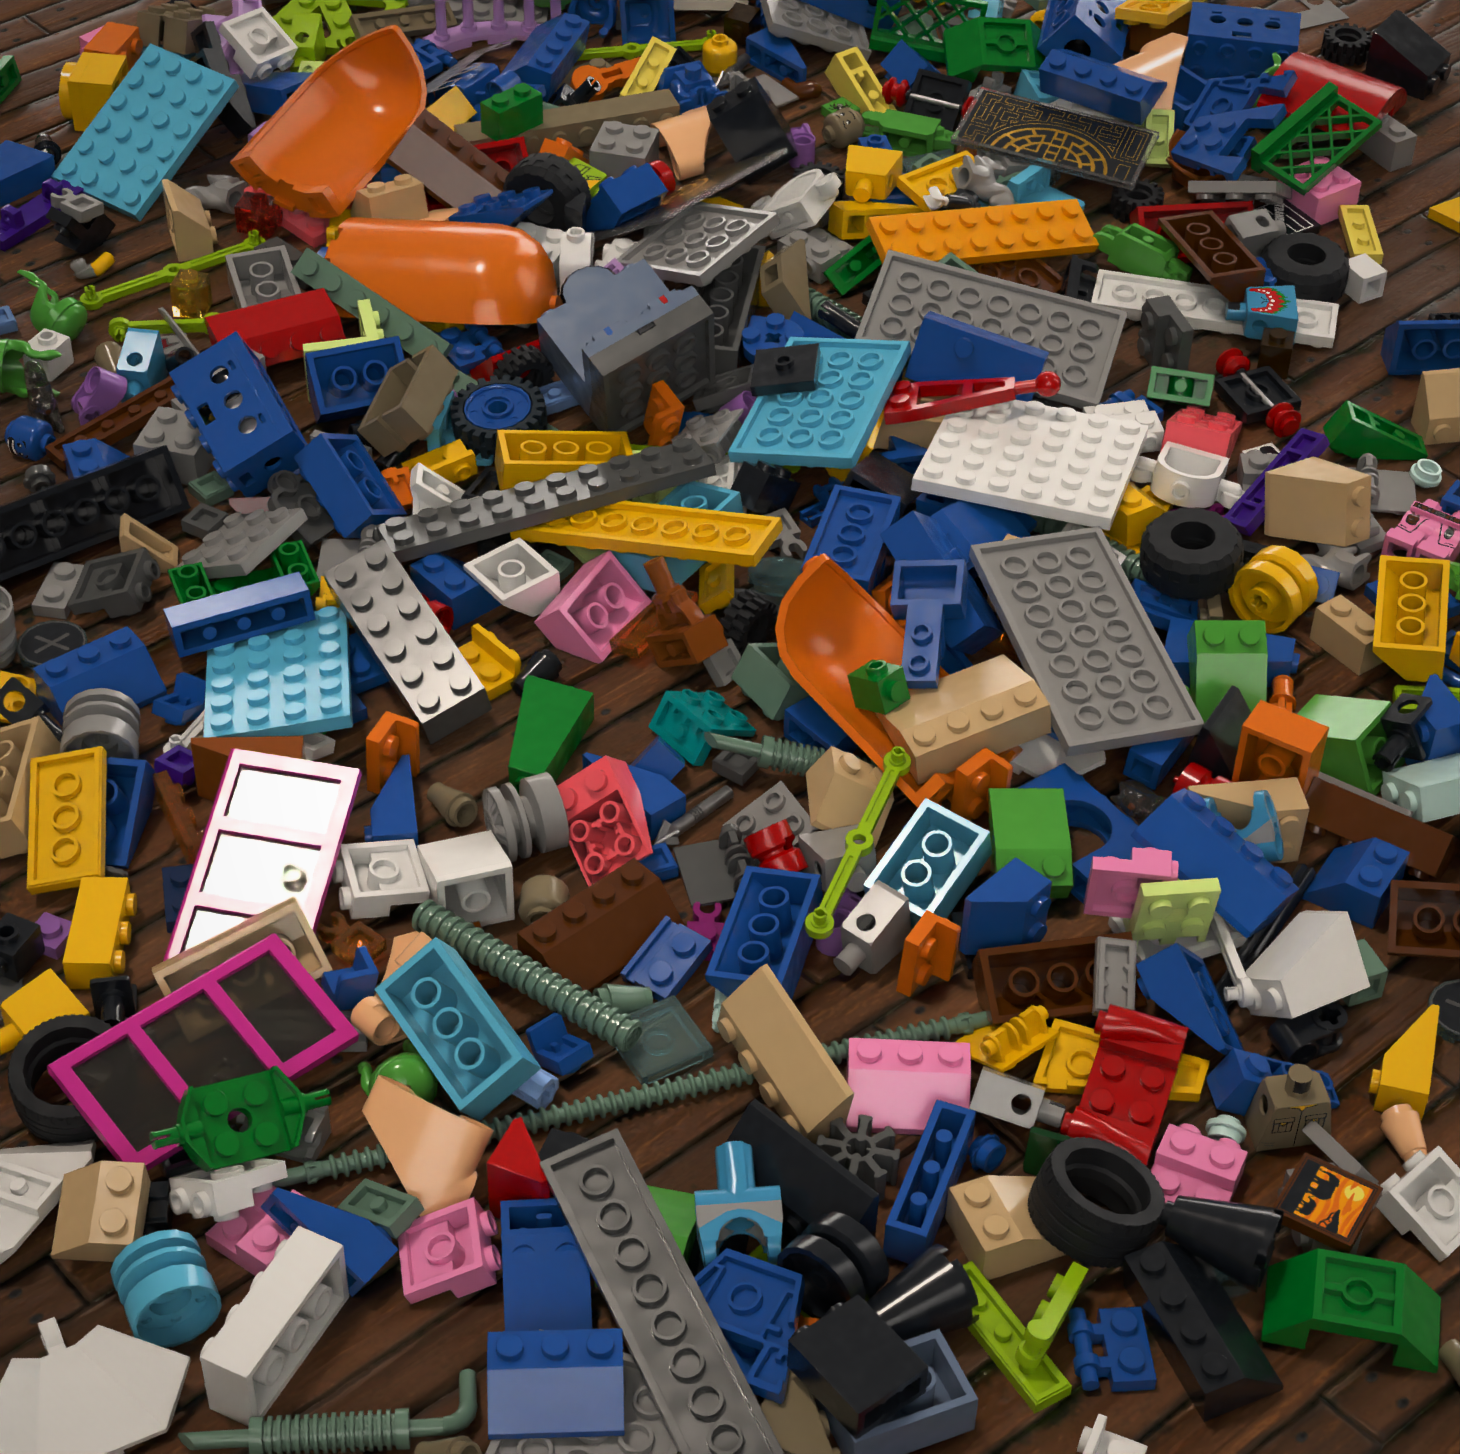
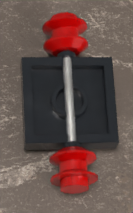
M920 68L911 90L908 80L904 79L898 84L896 77H891L889 81L884 83L882 88V97H884L886 104L889 105L893 100H896L897 107H902L906 103L904 112L941 119V126L945 130L956 132L961 116L963 122H966L976 104L974 96L968 98L972 83L969 80Z
M1231 348L1221 353L1216 362V370L1223 377L1215 379L1214 390L1246 425L1265 420L1266 425L1273 429L1277 437H1286L1294 434L1301 423V415L1298 411L1300 410L1302 400L1270 366L1249 370L1251 366L1250 360L1243 356L1240 349Z

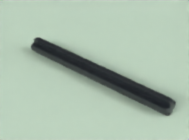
M1304 863L1296 866L1291 877L1293 878V883L1300 890L1272 923L1250 936L1239 950L1238 956L1244 971L1274 941L1303 898L1304 892L1316 874L1313 867H1307ZM1228 968L1215 986L1226 1011L1234 1000L1225 1001L1224 987H1235Z

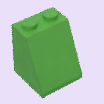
M1315 694L1297 714L1329 727L1319 772L1376 796L1383 785L1382 770L1374 764L1375 760H1372V757L1387 741L1380 718L1392 705L1391 701ZM1401 757L1394 768L1402 767L1405 763V758Z

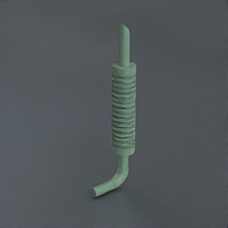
M711 732L704 733L706 742L712 748L756 757V766L759 768L768 769L771 766L773 771L778 768V772H783V769H785V773L789 774L792 771V775H797L799 772L800 777H804L810 767L825 753V749L822 747L818 751L817 746H813L810 749L811 746L808 744L803 747V743H799L796 746V742L792 741L789 744V740H784V743H782L781 738L775 741V737L763 735L761 743H756ZM862 757L861 760L877 766L871 759L867 761V757Z
M464 1369L459 1373L458 1409L451 1415L439 1418L410 1419L409 1408H395V1413H391V1409H386V1414H382V1409H377V1414H373V1410H368V1415H364V1410H360L358 1415H355V1411H350L349 1416H346L345 1411L341 1412L340 1416H337V1412H332L331 1417H328L327 1412L322 1413V1417H319L318 1413H313V1418H310L308 1413L304 1414L302 1419L300 1414H295V1419H292L291 1415H286L285 1420H283L282 1415H277L276 1420H274L273 1416H268L267 1421H265L264 1416L249 1418L248 1429L178 1433V1438L190 1450L249 1447V1454H283L284 1452L286 1454H293L294 1451L296 1454H302V1451L305 1454H311V1450H314V1454H320V1450H323V1454H329V1449H332L333 1454H337L338 1449H341L342 1453H347V1448H350L351 1453H356V1448H359L360 1452H365V1447L369 1448V1452H373L374 1447H378V1451H383V1446H387V1451L392 1450V1446H396V1450H407L411 1447V1438L454 1435L466 1429L472 1423L478 1408L477 1374L472 1369Z

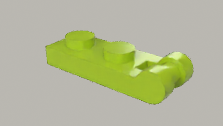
M1073 1261L1065 1276L1059 1273L1056 1274L1046 1295L1052 1299L1051 1302L1042 1299L1033 1319L1025 1329V1340L1017 1348L1015 1358L1021 1366L1034 1369L1040 1365L1079 1293L1089 1270L1088 1268Z

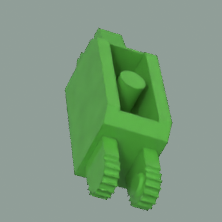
M887 109L885 113L865 111L861 115L865 124L872 125L865 126L862 137H868L872 134L886 135L892 149L903 151L904 156L921 159L930 152L933 154L934 152H942V150L954 152L959 143V133L945 130L941 126V119Z
M1137 223L1130 224L1124 229L1110 224L1105 225L1101 228L1100 232L1098 231L1093 235L1099 243L1097 249L1109 255L1107 262L1117 266L1121 271L1184 282L1190 281L1193 268L1177 258L1180 251L1178 246L1173 241Z

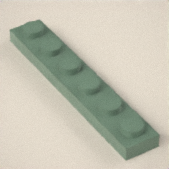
M308 247L290 272L315 290L324 288L331 301L358 319L357 300L370 299L372 311L379 312L380 327L383 329L384 337L399 336L402 349L412 356L433 344L447 357L454 347L445 339Z

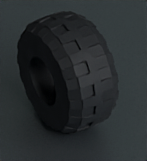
M547 152L530 154L522 159L505 179L503 192L515 190V193L519 194L525 189L537 186L540 187V190H553V194L522 221L524 223L530 222L537 226L560 229L565 232L564 205L581 192L586 193V216L591 206L590 201L592 198L585 177L581 175L580 170L573 166L569 160L556 156V154Z
M1293 232L1274 238L1262 250L1260 257L1264 258L1267 268H1270L1273 277L1277 279L1274 285L1295 286L1296 299L1334 303L1344 294L1349 276V259L1344 250L1329 238L1314 233Z
M1185 507L1174 511H1167L1146 527L1145 532H1143L1140 545V568L1144 578L1157 591L1167 594L1171 598L1188 601L1211 599L1215 595H1221L1234 584L1235 576L1239 569L1242 568L1243 538L1232 522L1227 518H1223L1217 512L1196 507Z

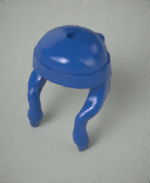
M572 0L567 13L578 15L582 19L590 21L591 24H604L599 30V36L605 38L616 22L618 4L617 0Z

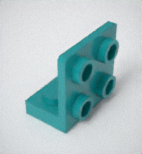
M683 689L682 691L666 690L648 726L693 766H703L712 748L705 740V732L724 736L753 737L756 729L747 722L748 718L743 713L731 709L724 703L725 698L722 695L711 690H706V692H694L689 689Z

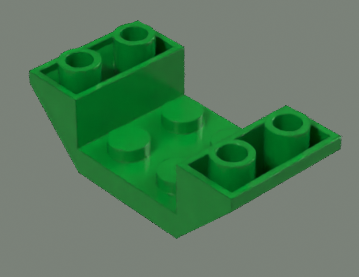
M976 17L948 28L942 33L947 75L974 82L980 70L1021 73V69L1039 71V67L1046 59L1036 49L1041 29L1028 19Z
M302 540L280 544L269 554L271 568L256 570L245 576L221 578L209 582L202 562L168 569V575L179 604L298 571L309 588L310 596L320 588L319 578Z
M1317 1248L1268 1266L1261 1341L1305 1349L1309 1330L1314 1329L1393 1344V1366L1437 1373L1441 1297L1404 1263Z

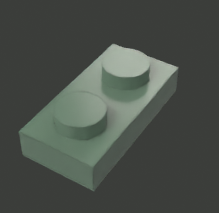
M366 1178L337 1207L338 1209L368 1219L374 1226L383 1228L394 1239H397L403 1232L408 1230L412 1222L425 1210L417 1197Z

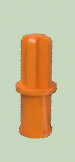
M1287 675L1274 677L1271 683L1272 695L1268 703L1294 712L1297 702L1293 696L1294 681L1291 677Z

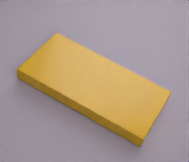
M103 746L35 757L30 760L27 890L31 895L80 887L82 877H105L107 752Z

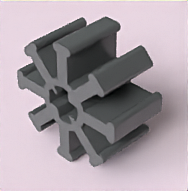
M867 1115L858 1116L857 1133L854 1134L844 1125L842 1117L831 1121L829 1138H825L822 1134L819 1135L817 1146L879 1193V1202L885 1198L886 1182L895 1186L898 1179L900 1149L894 1150L896 1133L890 1126H886L884 1131L871 1137L873 1118Z

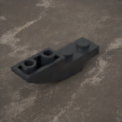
M204 21L191 33L197 54L190 61L236 80L239 88L218 117L237 139H243L257 128L255 116L251 111L247 98V91L243 85L241 75L230 74L229 64L225 58L220 35L216 30L214 21Z

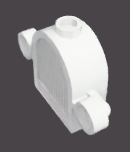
M812 169L788 181L772 197L766 195L758 199L750 208L778 213L780 224L770 231L769 234L773 240L785 236L796 229L803 230L815 226L835 201L836 196L839 194L838 188L842 183L835 172L824 175L821 169Z
M571 227L567 232H561L559 262L561 305L566 303L563 296V288L568 277L577 270L593 267L594 233L585 232L581 227Z
M1170 441L1166 442L1157 460L1139 456L1130 478L1131 481L1138 483L1151 482L1150 489L1155 496L1173 505L1186 508H1207L1212 506L1215 501H1218L1223 507L1231 509L1245 493L1240 484L1224 480L1230 458Z

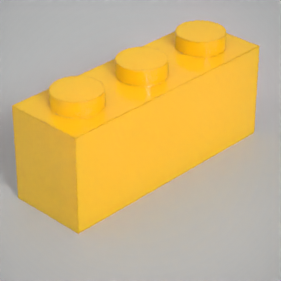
M128 877L81 878L62 962L66 984L69 989H90L91 979L114 977L124 973L126 958L123 948L124 945H129L131 942V923L129 919L130 916H136L137 895L130 892Z

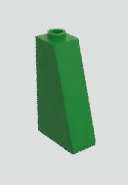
M527 675L508 765L509 782L515 787L518 794L522 778L548 772L554 782H556L594 720L593 692Z

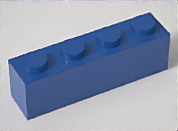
M299 571L163 609L170 639L179 658L316 620L309 588Z
M936 1100L885 1224L883 1251L886 1257L910 1264L922 1252L932 1246L946 1211L949 1187L956 1185L967 1158L969 1147L973 1142L976 1111Z

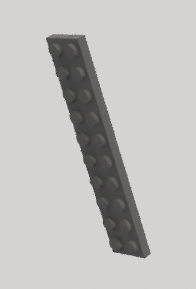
M680 438L666 446L647 447L637 454L629 456L618 455L612 457L608 462L597 465L585 464L580 466L578 470L567 473H552L546 479L535 482H520L513 488L506 490H490L480 497L469 500L458 499L451 502L450 505L437 509L425 508L415 515L404 518L392 517L386 520L385 523L376 525L380 540H385L398 561L402 563L716 475L715 463L693 438Z
M618 1128L539 1162L540 1168L547 1179L548 1186L617 1327L623 1330V1339L679 1454H784Z

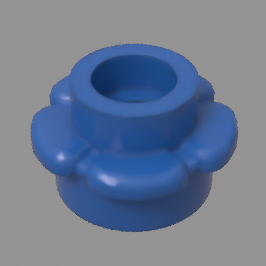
M996 1134L981 1135L972 1142L968 1151L972 1168L974 1170L980 1168L986 1173H991L1002 1163L1006 1154V1147L1000 1142Z

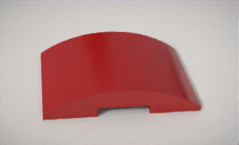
M1297 51L1285 59L1273 75H1284L1286 70L1295 71L1298 79L1287 97L1261 94L1256 107L1285 104L1287 110L1285 117L1288 118L1330 81L1338 86L1339 95L1381 120L1387 113L1392 117L1406 103L1407 92L1404 88ZM1340 106L1331 112V116L1348 115V111ZM1365 122L1353 123V130L1366 129L1370 125ZM1349 123L1332 124V132L1349 130ZM1328 125L1315 126L1317 129L1329 132Z

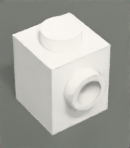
M1366 253L1349 258L1350 269L1345 293L1358 304L1383 296L1388 271Z
M46 328L41 330L28 343L33 350H56L62 356L50 361L30 358L25 354L23 355L26 373L50 382L74 363L70 337Z

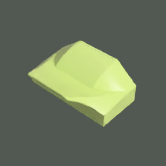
M1152 109L1142 125L1135 124L1131 126V128L1153 133L1140 161L1143 166L1171 168L1166 162V158L1170 156L1169 141L1174 134L1175 110Z

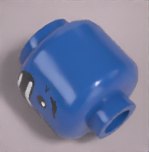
M21 415L11 421L5 431V442L10 452L15 456L32 461L42 459L46 455L45 446L56 440L51 424L45 420L28 415Z

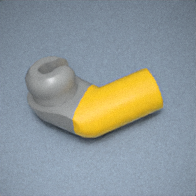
M104 252L93 263L88 265L85 259H76L71 262L70 268L74 271L73 275L79 279L99 277L115 263V259L111 253Z

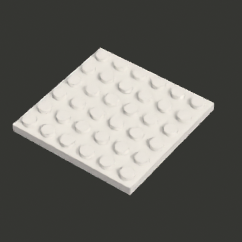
M1013 400L945 415L912 478L911 490L1089 527L1100 526L1101 529L1110 531L1146 441L1149 426L1130 419L1122 421L1108 418L1100 413L1087 414L1076 412V410L1070 407L1056 408L1046 406L1039 401Z

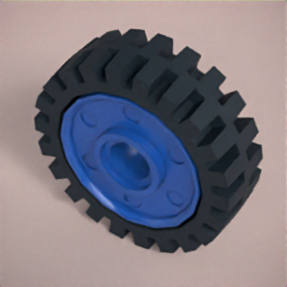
M497 375L490 376L491 381L486 382L485 378L477 379L478 385L472 382L467 384V391L461 389L458 392V397H454L452 400L450 412L455 440L461 439L467 450H473L475 457L479 453L482 459H489L490 455H494L495 460L497 430H547V411L543 393L541 394L537 386L533 387L532 382L527 380L523 383V378L516 376L511 381L510 375H503L502 380H498Z

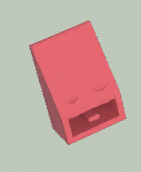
M1187 405L1186 409L1181 408L1167 420L1161 450L1166 442L1170 441L1230 458L1243 422L1237 421L1234 414L1217 412V416L1206 414L1205 408Z
M605 755L557 785L567 815L569 845L588 887L631 859L635 858L640 862L653 854L641 793L625 761Z

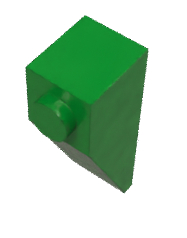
M870 235L823 272L841 297L882 264Z
M1348 400L1342 404L1323 426L1325 435L1330 442L1328 447L1338 454L1343 453L1355 459H1359L1365 453H1370L1377 459L1420 460L1428 457L1422 436Z

